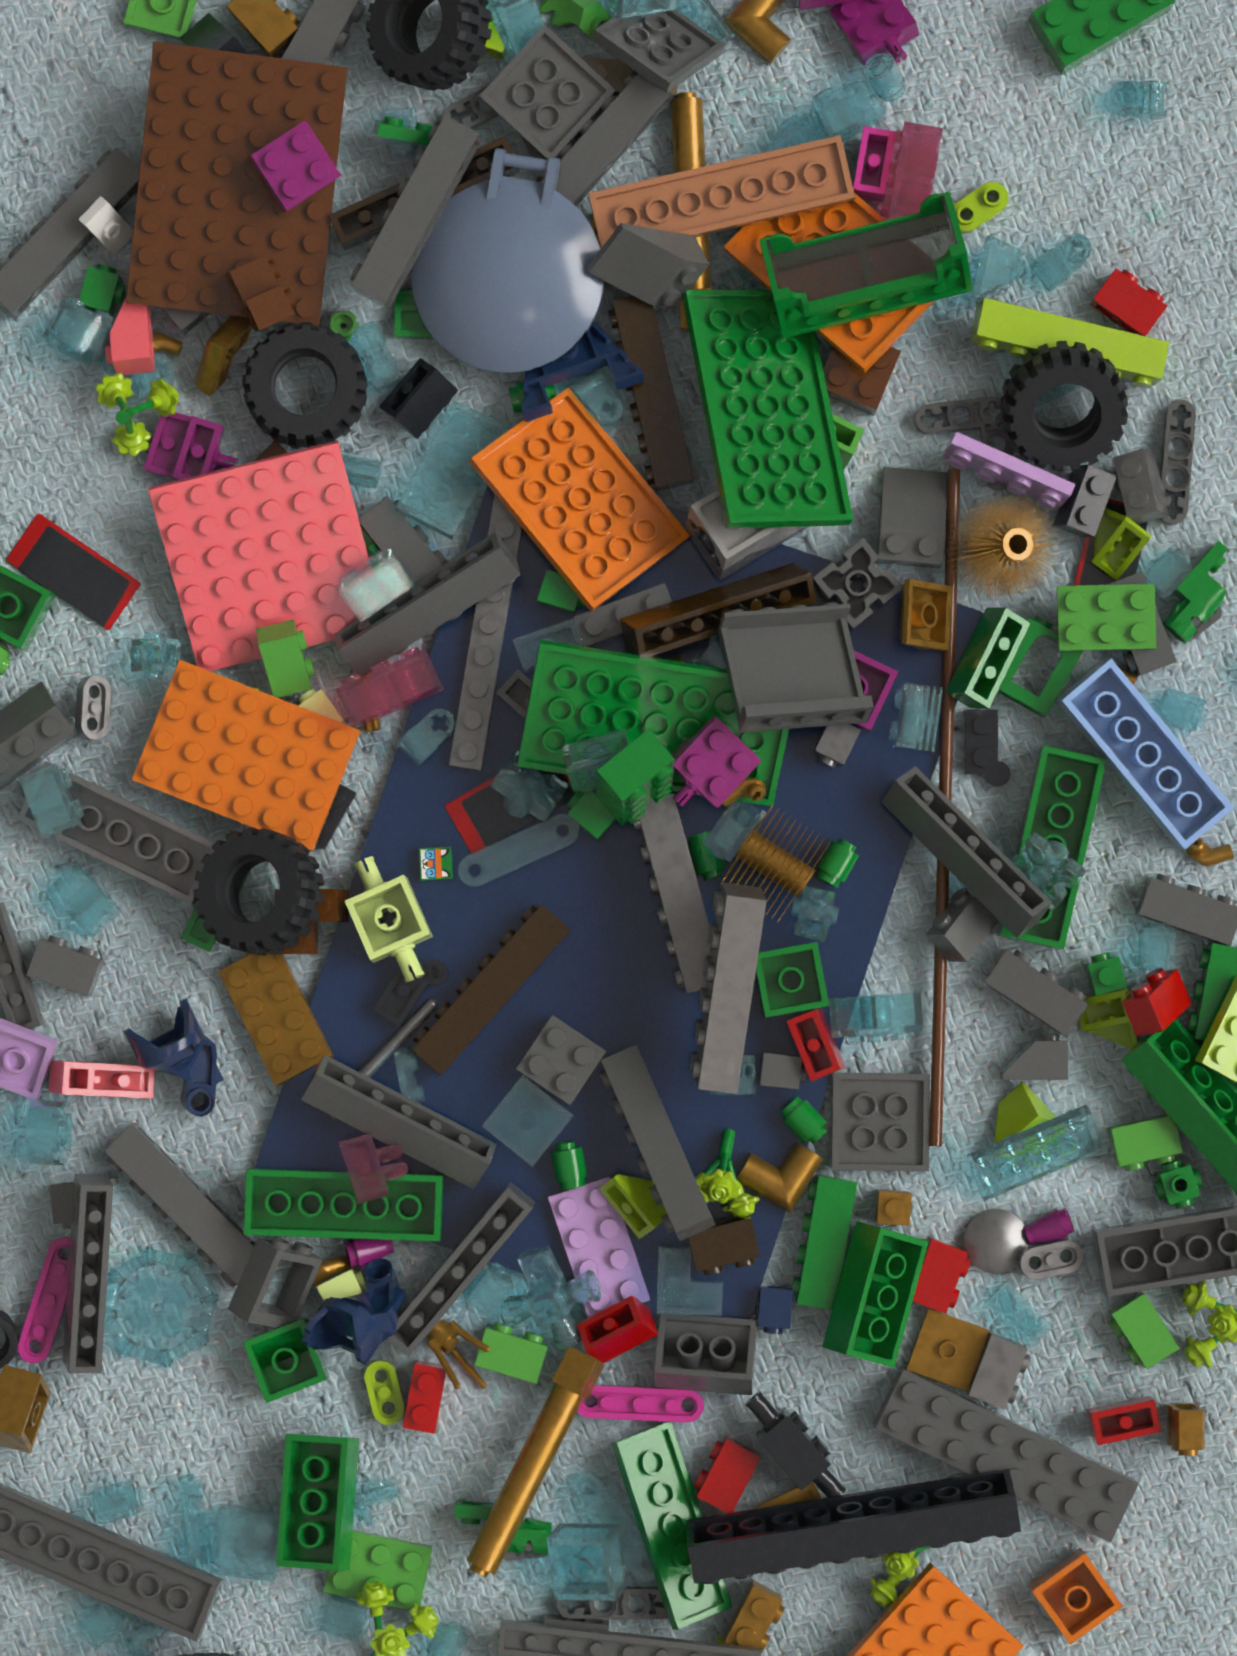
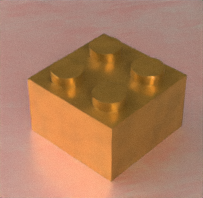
M4 1365L0 1374V1446L31 1454L51 1394L42 1374Z

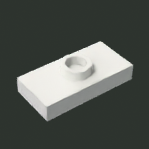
M101 196L79 218V221L113 256L133 237V229Z

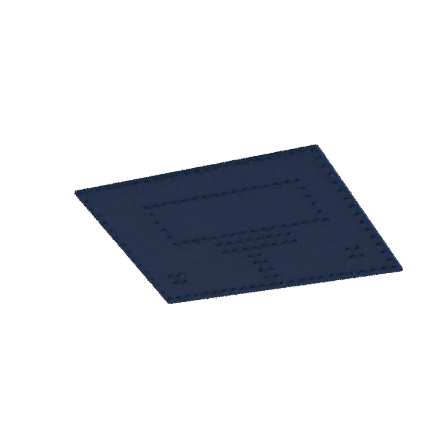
M488 485L465 551L488 537L495 495ZM667 506L685 528L688 512ZM522 528L517 556L521 575L515 579L512 586L482 770L449 766L476 604L464 610L455 620L447 621L439 626L360 857L367 872H369L364 858L374 857L383 882H388L401 875H405L408 878L433 935L432 938L416 944L415 948H413L418 962L423 965L431 960H440L448 968L447 980L440 985L428 984L404 1023L429 998L437 1001V1008L370 1078L497 1144L489 1167L474 1189L444 1174L441 1241L429 1242L453 1250L511 1181L531 1197L535 1204L530 1213L489 1262L579 1292L548 1196L566 1191L561 1190L560 1184L555 1180L550 1151L556 1149V1143L574 1140L575 1145H582L588 1175L585 1177L586 1184L608 1176L611 1179L617 1174L653 1180L650 1174L643 1175L636 1158L642 1156L638 1145L631 1147L624 1129L628 1128L629 1124L626 1117L619 1119L612 1104V1101L617 1099L613 1088L607 1090L603 1083L600 1072L605 1069L601 1060L571 1105L516 1069L552 1015H555L607 1050L602 1059L637 1045L695 1178L701 1171L704 1173L718 1156L723 1129H732L736 1132L731 1154L736 1177L750 1153L755 1154L779 1169L795 1141L807 1148L809 1141L803 1144L783 1123L785 1119L780 1113L797 1096L803 1102L807 1100L819 1113L832 1073L814 1081H810L807 1073L806 1083H799V1090L759 1085L762 1052L800 1056L787 1020L815 1009L764 1018L755 974L738 1093L698 1089L696 1080L691 1078L689 1060L691 1051H697L696 1039H694V1026L696 1019H702L701 1007H698L700 990L686 993L685 988L678 989L673 970L679 969L676 956L670 957L665 938L671 937L668 925L661 926L656 907L662 906L659 893L652 894L648 875L653 874L651 862L644 864L639 845L645 843L642 831H635L634 824H630L628 821L621 826L615 820L597 841L568 816L567 813L571 809L568 807L567 802L476 855L471 854L445 805L517 764L525 719L501 699L496 692L517 669L532 681L540 640L584 646L575 624L574 616L585 613L589 609L585 605L583 609L577 607L575 614L538 604L537 600L546 570L557 573L558 571ZM689 537L687 541L599 607L663 583L666 584L673 602L794 562L812 572V577H814L833 561L780 544L719 581ZM834 562V564H835L838 568L842 565V564H839V563ZM855 577L851 578L852 584L850 589L854 592L856 590L859 593L863 592L864 580L859 578L856 581ZM814 586L817 602L807 605V607L822 606L832 602L839 603L834 597L826 601ZM902 591L883 607H880L877 602L872 604L870 608L873 614L853 631L849 630L854 651L899 671L871 731L868 733L861 729L843 766L836 764L835 768H831L817 760L819 755L814 753L826 726L789 729L774 805L757 831L761 834L778 810L763 834L766 838L784 813L768 840L773 841L789 818L774 842L778 845L795 821L780 847L782 849L785 848L800 826L785 850L790 853L806 829L791 855L795 857L809 837L797 856V859L801 861L816 839L802 861L807 864L822 842L808 864L811 868H813L831 840L837 843L839 838H842L857 847L854 853L859 855L845 883L841 882L838 888L827 884L815 876L818 868L815 866L814 870L816 871L799 897L795 896L784 914V910L794 897L793 894L789 893L776 912L788 893L785 889L768 912L782 890V887L778 885L766 903L759 947L760 953L818 942L829 1006L822 1007L839 1052L912 837V833L881 802L894 781L915 766L931 781L940 754L943 651L918 650L913 646L901 643ZM958 603L956 614L955 671L984 614L981 611ZM719 634L656 654L662 659L680 655L684 663L726 669ZM623 636L592 647L632 654L625 649ZM954 698V709H955V706H956V703H957V700H956L955 698ZM573 775L583 793L590 789L597 795L595 781L597 779ZM673 791L670 794H674L675 796L678 792ZM695 794L683 807L676 802L687 845L690 846L688 842L689 837L712 831L714 838L718 837L727 865L726 868L721 869L722 876L704 881L703 875L696 877L709 926L710 923L716 924L717 917H715V911H713L715 891H721L720 884L736 860L737 852L750 832L757 828L771 806L735 801L728 808L723 804L716 808L703 796ZM452 847L453 879L420 881L419 848ZM740 859L735 864V866L733 867V869L731 870V872L729 873V875L723 883L730 882L735 872L739 868L740 864L742 863ZM746 863L743 864L731 884H737L748 867ZM752 867L748 869L738 885L745 884L754 870ZM357 869L349 890V899L366 890ZM758 871L754 872L746 886H752L759 875ZM761 874L753 887H759L765 876ZM768 878L761 886L763 892L771 882ZM772 882L764 894L766 900L777 885L775 882ZM543 904L568 926L571 931L445 1073L440 1075L412 1050L417 1045L413 1041L414 1037L424 1026L429 1029L433 1027L438 1021L434 1015L446 1002L452 1005L460 995L456 993V990L468 977L474 981L482 972L477 967L486 956L491 953L495 957L503 948L499 944L503 937L511 929L517 932L523 926L524 922L521 920V917L532 905L539 908ZM386 912V919L381 921L382 924L386 923L389 927L394 925L393 920L397 918V915ZM350 913L349 922H338L310 1004V1009L334 1054L332 1059L358 1072L400 1028L373 1010L400 967L396 958L391 956L376 963L370 961ZM317 1066L283 1083L255 1168L443 1174L340 1120L336 1121L329 1114L302 1101L301 1097ZM743 1186L744 1193L759 1197L760 1199L755 1204V1211L750 1217L752 1218L761 1257L754 1258L755 1264L736 1268L735 1263L722 1266L723 1272L704 1276L703 1271H696L689 1239L686 1238L679 1241L675 1232L669 1234L664 1221L640 1239L625 1222L650 1296V1301L644 1302V1304L649 1307L652 1317L660 1320V1312L750 1319L786 1211ZM719 1201L706 1203L714 1222L733 1218L731 1211H723V1207L728 1204V1201L725 1204Z

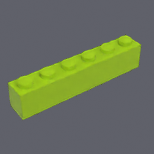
M983 298L976 306L969 342L977 343L980 349L997 351L998 348L1009 351V355L1012 357L1022 358L1029 351L1032 355L1038 353V346L1046 343L1048 348L1057 347L1056 341H1066L1069 347H1073L1075 342H1080L1086 345L1087 351L1095 348L1102 352L1103 358L1109 359L1112 362L1120 378L1132 380L1134 386L1150 388L1151 385L1154 386L1163 379L1169 342L988 298Z

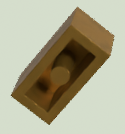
M232 0L227 5L229 13L268 57L275 58L289 46L298 30L297 25L300 22L288 8L283 11L275 3L277 0Z

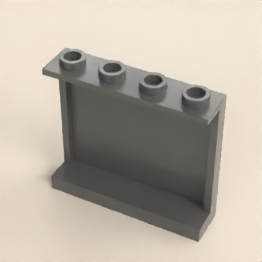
M832 602L822 606L807 607L806 605H796L784 609L766 607L756 611L735 609L723 614L718 627V633L740 733L867 722L874 705L871 695L864 696L846 619L851 609L850 604L839 605Z

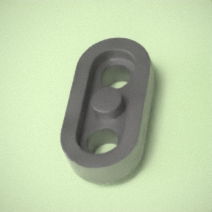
M102 676L84 677L77 687L75 729L78 735L85 740H99L109 730L111 686ZM90 687L93 689L92 697L89 695ZM88 719L91 721L90 729L87 727Z
M1062 1239L1025 1248L1018 1257V1267L1026 1277L1038 1280L1076 1271L1081 1266L1084 1255L1077 1243L1068 1239ZM1063 1250L1069 1251V1258L1066 1261L1060 1259V1253ZM1036 1256L1038 1258V1265L1031 1268L1029 1260L1031 1257Z

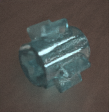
M736 266L721 274L723 284L717 286L718 290H753L760 287L757 279L750 272Z

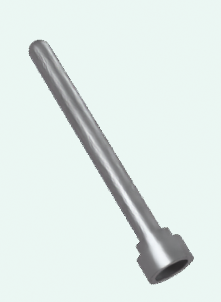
M433 998L427 999L358 1072L370 1078L434 1012L438 1006L437 1001Z

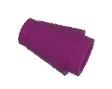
M1056 1207L1029 1225L1024 1226L1030 1244L1068 1238V1234L1075 1232L1066 1208L1058 1210Z
M351 1238V1241L344 1243L351 1268L358 1266L360 1269L374 1259L388 1256V1254L394 1253L391 1240Z

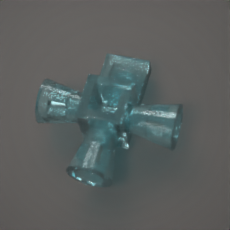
M549 1245L520 1254L517 1261L528 1281L530 1290L524 1295L503 1296L501 1298L500 1309L504 1321L509 1327H514L532 1317L537 1328L548 1324L551 1325L557 1349H565L577 1344L582 1339L577 1327L578 1323L569 1312L574 1303L600 1301L601 1287L597 1276L593 1271L588 1270L566 1282Z

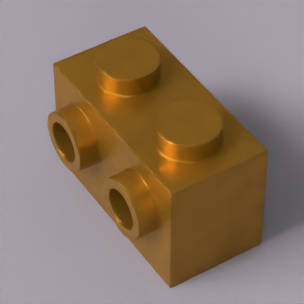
M752 1580L723 1636L724 1644L762 1648V1653L770 1638L766 1634L770 1624H777L784 1612L785 1607L781 1605L783 1601L782 1595Z

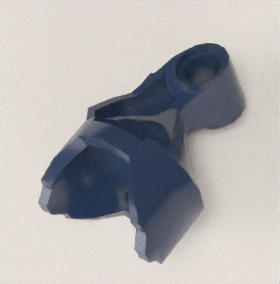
M187 998L181 1000L180 1006L177 1008L174 1029L150 1041L129 1028L123 1031L142 1068L173 1074L183 1078L180 1102L185 1110L198 1117L206 1116L212 1112L215 1106L216 1084L224 1079L216 1064V1045L204 1034ZM199 1092L203 1093V1104L200 1107L192 1108L191 1098L193 1095Z
M379 1258L366 1265L364 1269L366 1292L340 1299L334 1297L326 1298L304 1329L303 1345L311 1346L317 1350L341 1347L354 1353L357 1362L366 1365L381 1342L395 1334L398 1322L397 1309L407 1296L405 1290L400 1288L391 1262L387 1259Z

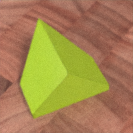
M1105 508L1094 537L1093 560L1091 562L1117 581L1151 539L1152 535L1127 516Z
M1128 989L1086 997L1083 1001L1088 1004V1008L1079 1020L1081 1031H1088L1131 1049L1137 1043V1037L1122 1004V1001L1129 995Z
M1023 1081L998 1103L992 1156L1044 1150L1067 1129Z

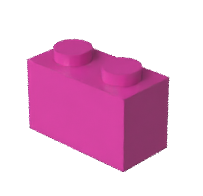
M863 127L853 180L854 193L861 199L883 201L895 131Z

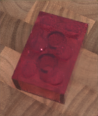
M904 122L902 131L896 130L892 156L896 157V161L890 162L886 188H891L890 194L885 193L880 215L886 220L920 212L919 207L922 201L929 195H932L943 128Z
M418 647L409 649L400 654L401 660L391 664L386 660L370 668L372 673L361 677L357 673L340 681L342 686L336 688V691L351 725L358 729L445 690L426 649L421 651Z

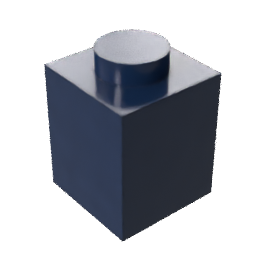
M760 1286L757 1326L764 1327V1333L783 1334V1329H790L793 1290L791 1287Z

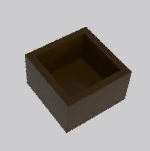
M750 1215L743 1218L737 1217L715 1222V1226L688 1237L696 1271H703L704 1276L723 1272L722 1266L735 1263L736 1268L755 1264L754 1258L761 1257Z

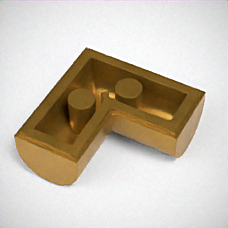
M741 0L726 17L723 24L771 65L792 41L788 35L769 20L785 0Z
M230 316L207 340L195 378L196 387L206 395H213L226 381L233 357L248 342L252 329L248 318Z
M795 1141L779 1169L755 1154L750 1153L737 1175V1180L746 1188L791 1214L824 1158Z

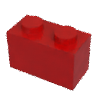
M1115 268L1089 305L1126 332L1146 336L1167 308V305L1163 303L1164 298L1157 291L1151 288L1145 290L1138 285V279L1125 269L1119 271Z
M1158 968L1150 971L1145 975L1146 979L1132 987L1131 993L1122 1001L1136 1037L1163 1032L1192 1004L1178 969L1164 971L1163 968Z
M822 1007L787 1020L810 1081L846 1068Z
M929 1237L913 1302L946 1314L948 1307L954 1308L960 1290L955 1288L959 1277H966L971 1260L967 1259V1251Z
M630 1296L577 1324L586 1353L602 1363L658 1335L649 1307L634 1296Z
M421 1360L415 1361L403 1428L435 1434L446 1380V1372L441 1364Z
M1151 1396L1086 1409L1092 1438L1097 1445L1162 1432L1155 1399Z
M725 1436L722 1442L719 1440L715 1442L709 1454V1458L713 1459L707 1471L704 1469L700 1471L694 1487L698 1488L696 1492L697 1498L726 1513H732L760 1461L761 1455L759 1452Z

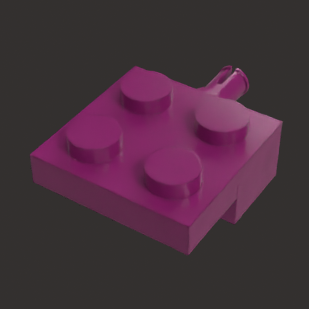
M858 0L837 4L829 9L831 17L847 38L849 47L864 68L889 53L896 63L901 62L900 58L904 61L907 54L901 46L919 36L917 22L901 0Z
M176 412L174 415L169 414L167 417L160 415L143 469L144 471L177 481L212 472L216 466L223 468L235 466L233 464L237 465L238 458L221 454L220 443L225 431L223 425Z
M713 715L692 739L687 738L672 754V757L675 759L674 770L681 775L685 783L672 798L683 807L696 793L703 796L714 807L719 808L762 760L722 721Z

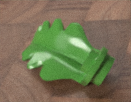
M544 0L538 8L542 14L554 12L550 19L553 26L574 24L592 42H594L591 39L598 24L601 22L602 25L612 18L601 3L596 0Z

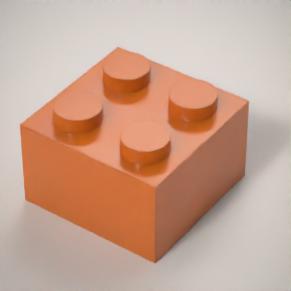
M1081 1547L1028 1585L1070 1645L1123 1607Z

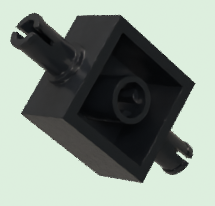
M761 1391L757 1392L745 1403V1406L764 1425L756 1433L758 1442L801 1491L812 1481L826 1497L839 1496L846 1491V1488L827 1469L831 1465L827 1457L831 1454L828 1451L829 1449L817 1435L811 1439L806 1433L809 1429L806 1422L795 1410L790 1414L784 1408L778 1413L762 1395Z

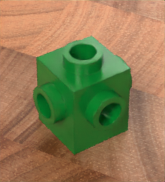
M1181 1160L1163 1164V1170L1155 1172L1157 1181L1153 1182L1158 1199H1163L1167 1205L1174 1204L1175 1209L1194 1204L1193 1198L1201 1196L1198 1188L1203 1187L1198 1169H1192L1191 1164L1188 1163L1182 1164ZM1178 1179H1183L1186 1187L1182 1191L1175 1189V1182Z

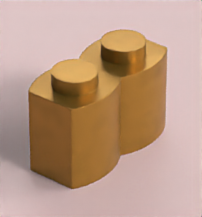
M1167 1404V1444L1172 1445L1174 1451H1178L1179 1455L1194 1456L1198 1455V1450L1205 1449V1409L1198 1404Z

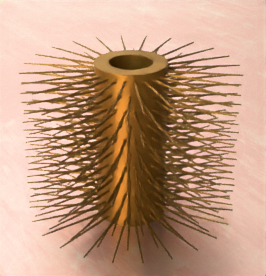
M1005 497V507L1002 499L1001 510L997 499V506L994 500V507L992 504V508L988 500L989 509L987 502H985L987 510L984 506L983 513L978 512L977 517L975 516L973 520L970 516L969 518L966 517L968 520H971L970 523H967L976 529H971V532L966 530L967 533L961 531L962 534L968 536L966 537L968 539L959 541H962L960 543H966L961 545L973 547L957 549L969 551L953 554L974 553L949 560L969 558L963 561L965 565H970L966 571L969 569L977 570L973 577L975 575L977 578L979 577L976 585L982 580L980 585L982 587L983 582L987 580V590L990 588V598L992 583L993 591L995 587V597L996 588L999 596L1001 580V588L1004 582L1006 595L1007 588L1008 591L1011 588V593L1013 594L1012 586L1014 585L1018 593V587L1019 589L1020 585L1022 587L1023 576L1025 577L1024 582L1027 585V582L1029 583V576L1031 577L1032 575L1035 578L1033 570L1041 571L1042 567L1036 565L1041 563L1037 560L1046 563L1037 557L1038 555H1043L1040 553L1048 554L1045 553L1047 551H1041L1047 549H1041L1040 547L1058 545L1036 544L1052 540L1033 542V540L1053 534L1037 536L1045 532L1043 528L1040 530L1036 529L1039 527L1037 522L1032 526L1029 525L1034 516L1030 517L1026 523L1028 520L1026 517L1030 509L1028 510V507L1025 505L1023 514H1021L1020 510L1023 507L1020 504L1018 511L1017 500L1015 504L1016 509L1014 508L1013 512L1014 505L1011 508V497L1010 507L1009 502L1006 504Z
M772 805L757 828L750 832L735 856L736 860L721 884L740 859L742 863L729 883L731 884L743 864L746 863L748 867L738 880L737 885L748 869L752 867L754 870L746 880L745 886L755 871H758L759 875L752 886L755 885L761 874L765 878L760 884V888L767 878L771 880L763 894L766 893L772 882L777 884L766 903L778 885L782 887L768 912L784 889L788 893L776 912L789 893L794 895L784 910V914L795 896L799 897L816 871L814 867L825 850L813 868L808 866L822 842L807 864L802 861L816 839L801 861L797 859V856L809 837L795 857L791 855L805 833V829L790 853L785 851L800 826L785 848L782 849L780 845L795 821L780 843L776 845L774 842L789 818L773 841L768 840L784 813L765 838L763 834L778 810L765 826L762 833L759 834L757 831L771 811Z

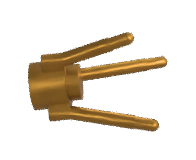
M444 1319L439 1321L427 1334L426 1338L429 1340L427 1345L435 1353L455 1389H459L461 1385L442 1351L445 1354L450 1352L482 1389H486L487 1384L455 1347L460 1342L457 1338L458 1335L485 1352H489L490 1347L460 1328L454 1320L449 1324Z

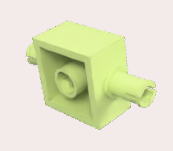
M373 856L364 858L369 872H367L361 860L356 862L354 866L366 890L359 895L345 900V904L370 961L376 963L389 956L395 957L405 978V983L414 980L410 967H412L415 977H422L425 973L421 969L413 948H415L416 944L432 938L433 935L408 878L405 875H401L388 882H383ZM386 912L397 915V918L393 920L394 925L390 927L386 923L382 924L381 922L386 919Z

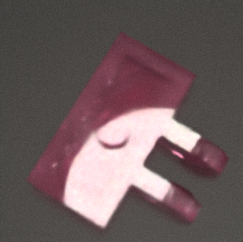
M371 1133L339 1142V1148L357 1204L388 1196L389 1192L385 1179L393 1180L397 1177L400 1178L409 1171L407 1164L404 1162L381 1167L380 1162L385 1163L398 1159L403 1151L399 1145L395 1144L375 1149Z

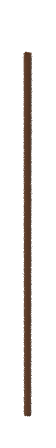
M948 469L946 536L948 537H946L944 585L952 586L949 651H943L939 790L950 801L952 797L954 698L945 692L955 673L958 566L956 564H958V560H949L958 558V554L953 553H958V544H955L958 542L954 541H959V538H957L959 537L957 535L959 530L957 529H959L960 469ZM938 859L935 918L944 912L949 905V870ZM935 945L929 1146H942L947 959Z

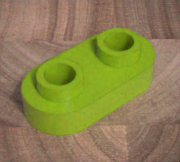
M987 182L954 204L961 233L973 232L1005 209L1008 203V192L1003 185L998 182ZM995 193L998 196V201L994 203L989 202L987 194ZM967 210L971 213L972 218L970 220H963L960 212Z
M376 1360L367 1367L364 1375L373 1416L378 1422L384 1425H392L397 1423L405 1412L402 1390L395 1366L387 1360ZM378 1370H384L387 1373L385 1381L381 1382L376 1379L375 1373ZM389 1401L395 1405L394 1412L387 1413L384 1411L383 1404Z

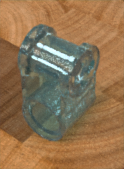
M1118 81L1105 95V107L1111 114L1117 116H1135L1145 119L1165 118L1167 111L1164 110V92L1168 90V84L1160 81ZM1118 91L1125 93L1128 97V104L1122 105L1116 102L1114 93Z
M1073 234L1054 249L1047 251L1030 265V268L1046 289L1051 292L1087 262L1092 250L1091 243L1084 235ZM1071 245L1075 248L1083 247L1082 257L1077 254L1073 256L1069 254L1072 248Z
M598 369L582 374L567 384V388L569 387L604 431H611L618 425L623 413L622 403L608 386L607 381ZM602 410L605 412L612 411V417L609 415L602 416Z
M434 709L418 724L410 728L395 744L418 767L455 730V717L448 710ZM436 715L441 718L447 716L446 726L448 729L446 731L442 729L434 730L433 726H435L436 722L433 718Z

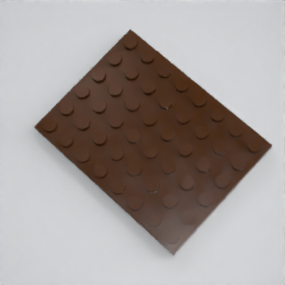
M153 41L126 303L248 318L227 272L265 255L267 261L273 259L281 276L276 279L278 285H282L284 290L289 288L297 304L296 307L292 308L295 315L280 322L294 324L312 322L314 326H319L331 224L329 215L332 214L335 180L290 210L283 212L248 157L306 120L337 168L348 67Z

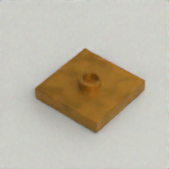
M927 1308L906 1369L968 1391L989 1330Z

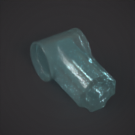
M341 451L350 485L377 489L382 462L349 456L347 452Z

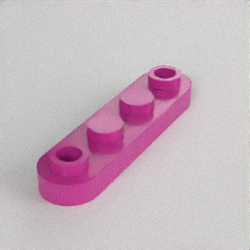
M61 1237L51 1243L18 1342L20 1356L29 1363H39L46 1359L51 1353L66 1306L69 1259L62 1258L60 1250L63 1247L70 1249V1237ZM32 1340H38L41 1343L40 1351L35 1352L31 1349L30 1344Z
M595 1384L590 1395L596 1397V1404L588 1406L583 1399L577 1412L586 1418L693 1422L701 1416L704 1403L697 1391ZM683 1400H692L694 1403L693 1408L688 1411L682 1409L681 1403Z

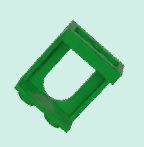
M1035 616L1034 619L1029 617L1026 619L1030 625L997 692L1038 716L1045 718L1083 651H1062L1060 660L1039 697L1011 682L1036 638L1045 636L1058 644L1057 633L1050 630L1052 624Z

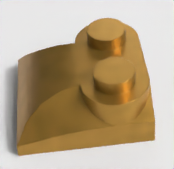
M905 579L902 587L900 640L902 644L913 646L918 650L949 651L952 586Z

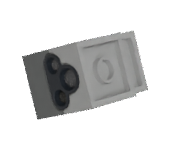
M718 489L690 506L684 529L689 533L691 540L717 579L721 581L810 526L726 528Z

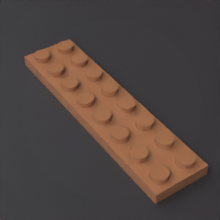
M841 135L591 192L589 193V198L602 248L620 223L696 237L855 200V194Z

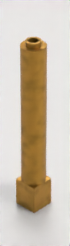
M694 92L678 93L677 98L671 100L674 173L706 166L703 100L696 97ZM709 234L696 236V239L709 262V266L690 290H712ZM682 299L679 303L681 333H689Z
M571 1346L568 1347L552 1379L555 1384L466 1561L472 1563L469 1570L487 1578L489 1573L496 1574L583 1399L588 1400L605 1366L599 1360Z

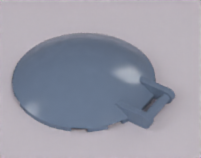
M496 148L490 180L472 185L450 198L412 267L413 296L422 322L439 345L455 358L470 366L497 373H519L541 367L557 360L571 350L590 328L596 317L603 295L604 280L588 273L586 268L600 251V246L594 230L586 217L569 199L556 191L560 158L550 157L549 160L509 154L506 153L505 149ZM504 167L546 173L545 183L503 176Z

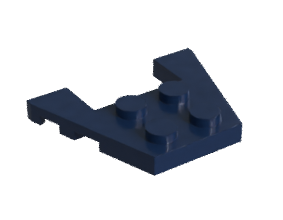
M593 321L590 328L576 342L574 347L562 357L541 367L525 371V382H523L524 405H522L525 422L553 413L545 387L608 366L618 391L645 381L642 369L638 365L635 366L628 359V355L622 349H618L610 341L609 336Z

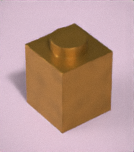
M877 1189L875 1222L877 1224L910 1226L912 1193L909 1191Z

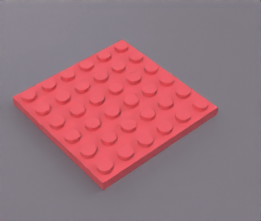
M338 440L149 487L148 491L198 667L214 671L261 659L256 629L293 619L297 631H304L307 647L336 640L335 633L381 605Z

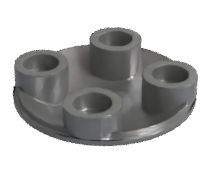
M989 1209L979 1213L969 1221L965 1231L964 1247L965 1251L968 1252L967 1256L976 1267L988 1273L999 1274L1014 1269L1018 1266L1020 1253L1029 1245L1024 1229L1025 1225L1015 1214L1007 1210Z

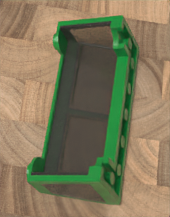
M950 191L929 195L920 204V212L855 229L793 244L791 237L782 234H773L759 239L783 339L973 291L967 250Z

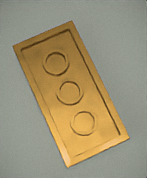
M267 953L265 956L249 954L218 971L275 1086H279L317 1066L324 1054L331 1058L334 1057L283 954L273 955Z

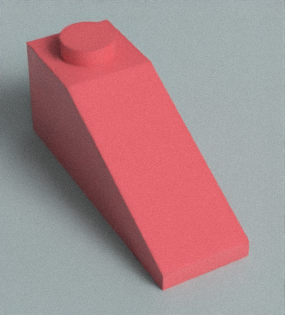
M126 298L110 331L111 345L105 346L108 365L113 364L116 374L118 372L123 375L155 372L151 308L147 305L126 303Z
M52 1060L48 1092L66 1095L153 1098L155 1070L131 1064Z

